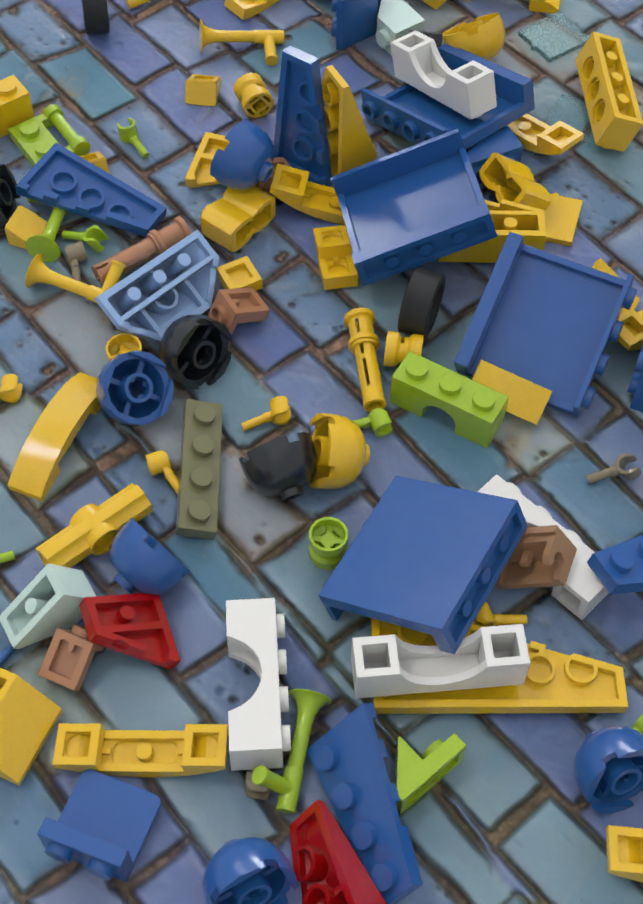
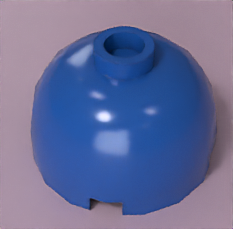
M244 119L237 123L226 135L225 139L230 142L224 151L219 148L217 149L210 167L211 176L221 184L236 190L253 188L260 181L262 183L267 182L275 169V166L272 164L274 146L270 137L260 126Z
M136 350L119 354L104 365L98 376L96 393L99 405L107 416L118 423L132 426L149 424L167 412L173 400V380L169 379L164 362L149 352Z
M130 518L113 539L110 558L111 563L118 571L114 579L130 594L135 589H138L146 594L160 595L171 590L190 571L133 518Z
M610 726L591 732L575 755L573 769L576 783L584 799L598 813L612 814L626 810L634 805L628 798L636 796L641 790L643 792V734L628 726Z
M256 837L233 839L226 842L207 863L202 883L207 904H288L289 901L286 893L290 890L291 886L296 891L298 885L296 874L284 853L266 839Z

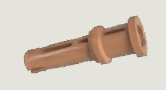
M180 216L175 217L173 223L158 231L156 229L149 231V234L146 235L147 238L93 265L91 269L96 280L103 286L112 259L126 265L122 272V275L143 263L154 259L190 235L191 231L184 219Z

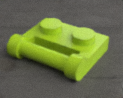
M56 104L47 106L42 114L8 129L11 140L32 166L55 143H58L48 131L53 126L69 143L64 148L78 156L88 154L91 149L90 143L85 137L79 136L65 120L63 111Z

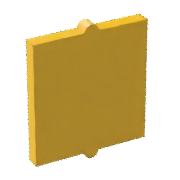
M559 193L550 194L552 203L544 211L547 235L545 243L552 242L571 247L583 200L559 196Z

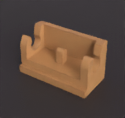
M557 525L529 527L523 534L495 586L498 589L565 586L577 548Z

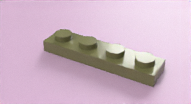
M186 398L183 408L175 535L214 540L217 534L223 404Z

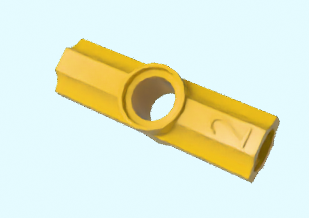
M131 483L99 506L92 503L80 508L72 516L69 526L36 547V552L45 566L49 563L71 568L90 554L99 556L108 552L111 549L113 539L130 518H133L136 522L140 521L153 512L152 504L144 491L137 484Z

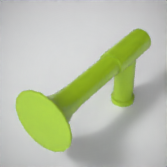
M27 198L28 203H42ZM53 206V211L42 235H33L28 238L26 249L33 258L37 254H41L43 262L58 260L61 250L55 242V238L62 220L68 211Z
M291 689L289 691V695L297 703L298 713L291 751L283 777L270 771L263 765L257 766L252 773V782L254 784L264 786L279 794L276 810L286 814H295L304 774L303 766L315 716L323 705L332 703L331 698L307 689Z

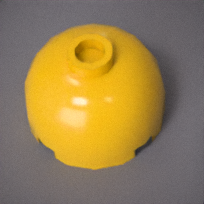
M499 13L475 18L476 21L468 24L463 22L443 32L444 44L466 50L491 62V58L499 54L504 46L506 36L504 23Z
M316 413L309 425L315 426L311 438L317 453L318 467L313 482L308 485L311 488L340 489L346 487L356 480L363 467L368 464L370 447L366 444L359 426L348 417L337 414Z

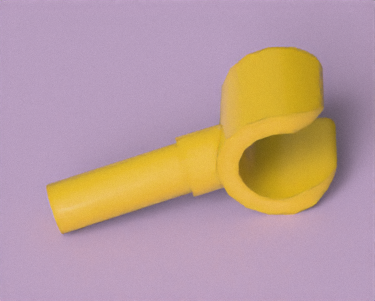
M6 374L1 379L0 399L5 402L15 403L21 397L23 384H18L17 375Z
M286 396L272 398L269 401L270 411L242 422L243 430L247 431L269 422L277 425L287 424L291 418L288 398Z
M159 450L147 454V466L151 476L164 473L165 479H167L178 495L179 480L171 468L167 453Z
M484 602L473 624L484 627L502 624L526 625L528 618L527 615L493 614L489 604Z

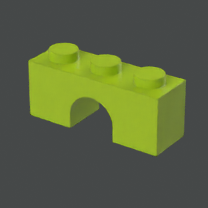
M411 351L408 352L392 375L390 403L420 417L424 415L429 406L438 407L447 412L454 420L455 434L485 448H488L504 422L508 396Z

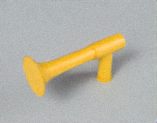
M200 19V52H202L205 46L218 42L264 44L265 63L268 66H274L278 63L275 44H284V30H217L207 27Z
M37 254L28 267L25 285L27 288H31L36 283H46L97 303L94 299L119 282L126 265L112 259L102 288L51 270L43 263L42 255Z

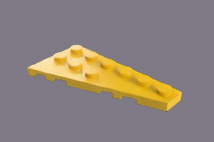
M371 618V636L395 634L400 640L409 644L421 646L437 645L430 634ZM472 623L464 638L472 635L480 627L484 626ZM531 641L530 644L527 643L530 666L524 684L373 697L376 714L625 713L628 708L623 667L576 653L569 656L546 649L545 644Z

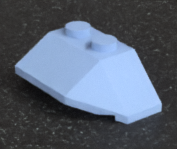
M197 229L97 296L94 300L117 329L160 344L165 330L173 321L186 315H201L211 308L219 256Z

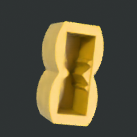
M493 152L479 170L483 184L490 190L495 191L499 203L504 199L543 209L544 211L552 203L547 189L534 181L531 170L521 162Z
M256 186L246 190H236L228 187L223 198L208 204L203 209L200 217L202 234L231 252L238 251L252 238L254 233L264 229L275 217V197Z

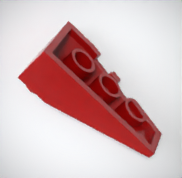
M317 799L290 824L293 870L297 881L301 882L302 904H387L325 802Z

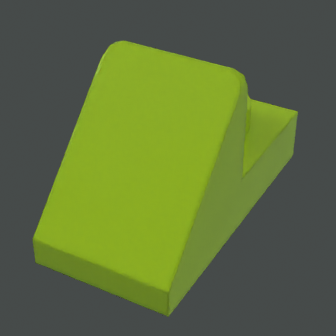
M455 733L444 742L441 739L434 741L422 754L424 760L420 758L403 738L398 737L395 784L400 801L397 802L399 815L403 814L463 761L467 745Z

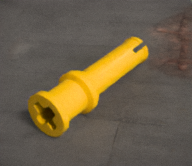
M355 308L348 311L343 319L345 327L349 329L350 333L348 348L356 358L363 408L365 411L371 412L376 408L384 409L387 405L376 354L380 341L379 337L374 333L373 324L376 320L374 312L368 308Z

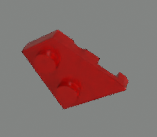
M135 593L85 597L80 603V611L91 643L167 669H174L181 661L160 595Z

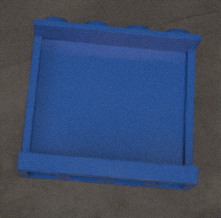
M448 44L438 47V51L445 64L451 70H455L474 60L494 71L497 107L485 112L481 117L470 120L409 84H405L383 97L366 88L361 89L362 111L365 118L415 144L458 128L464 147L467 149L535 109L532 79Z
M458 128L330 177L339 200L352 246V259L364 286L498 237Z
M509 232L454 360L456 371L473 377L480 359L551 390L552 394L546 405L578 417L582 407L589 409L596 388L591 387L595 375L602 376L606 369L610 355L605 354L609 341L616 343L624 324V322L618 320L623 308L630 310L636 296L637 289L632 288L634 275L629 273L625 280L525 245L522 235Z
M395 476L387 490L383 492L380 501L369 518L363 523L361 530L350 547L344 552L341 561L332 575L324 583L318 596L332 620L338 621L345 610L432 635L440 651L455 655L528 527L518 500Z

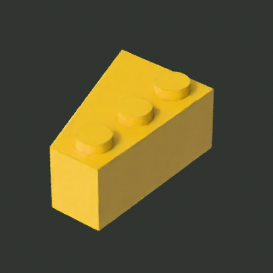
M504 199L500 203L485 200L498 237L439 258L438 262L496 263L509 232L522 235L525 245L543 251L547 236L544 210Z

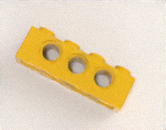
M593 31L575 59L595 144L604 149L624 152L643 126L642 116L621 40Z

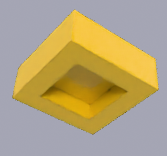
M248 256L216 268L217 278L224 289L253 287L257 291L263 288V280Z

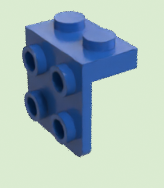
M87 769L81 773L58 821L45 817L37 835L46 849L45 853L51 858L67 864L72 860L86 866L88 872L99 878L111 880L114 877L127 883L161 809V800L156 794L97 771Z

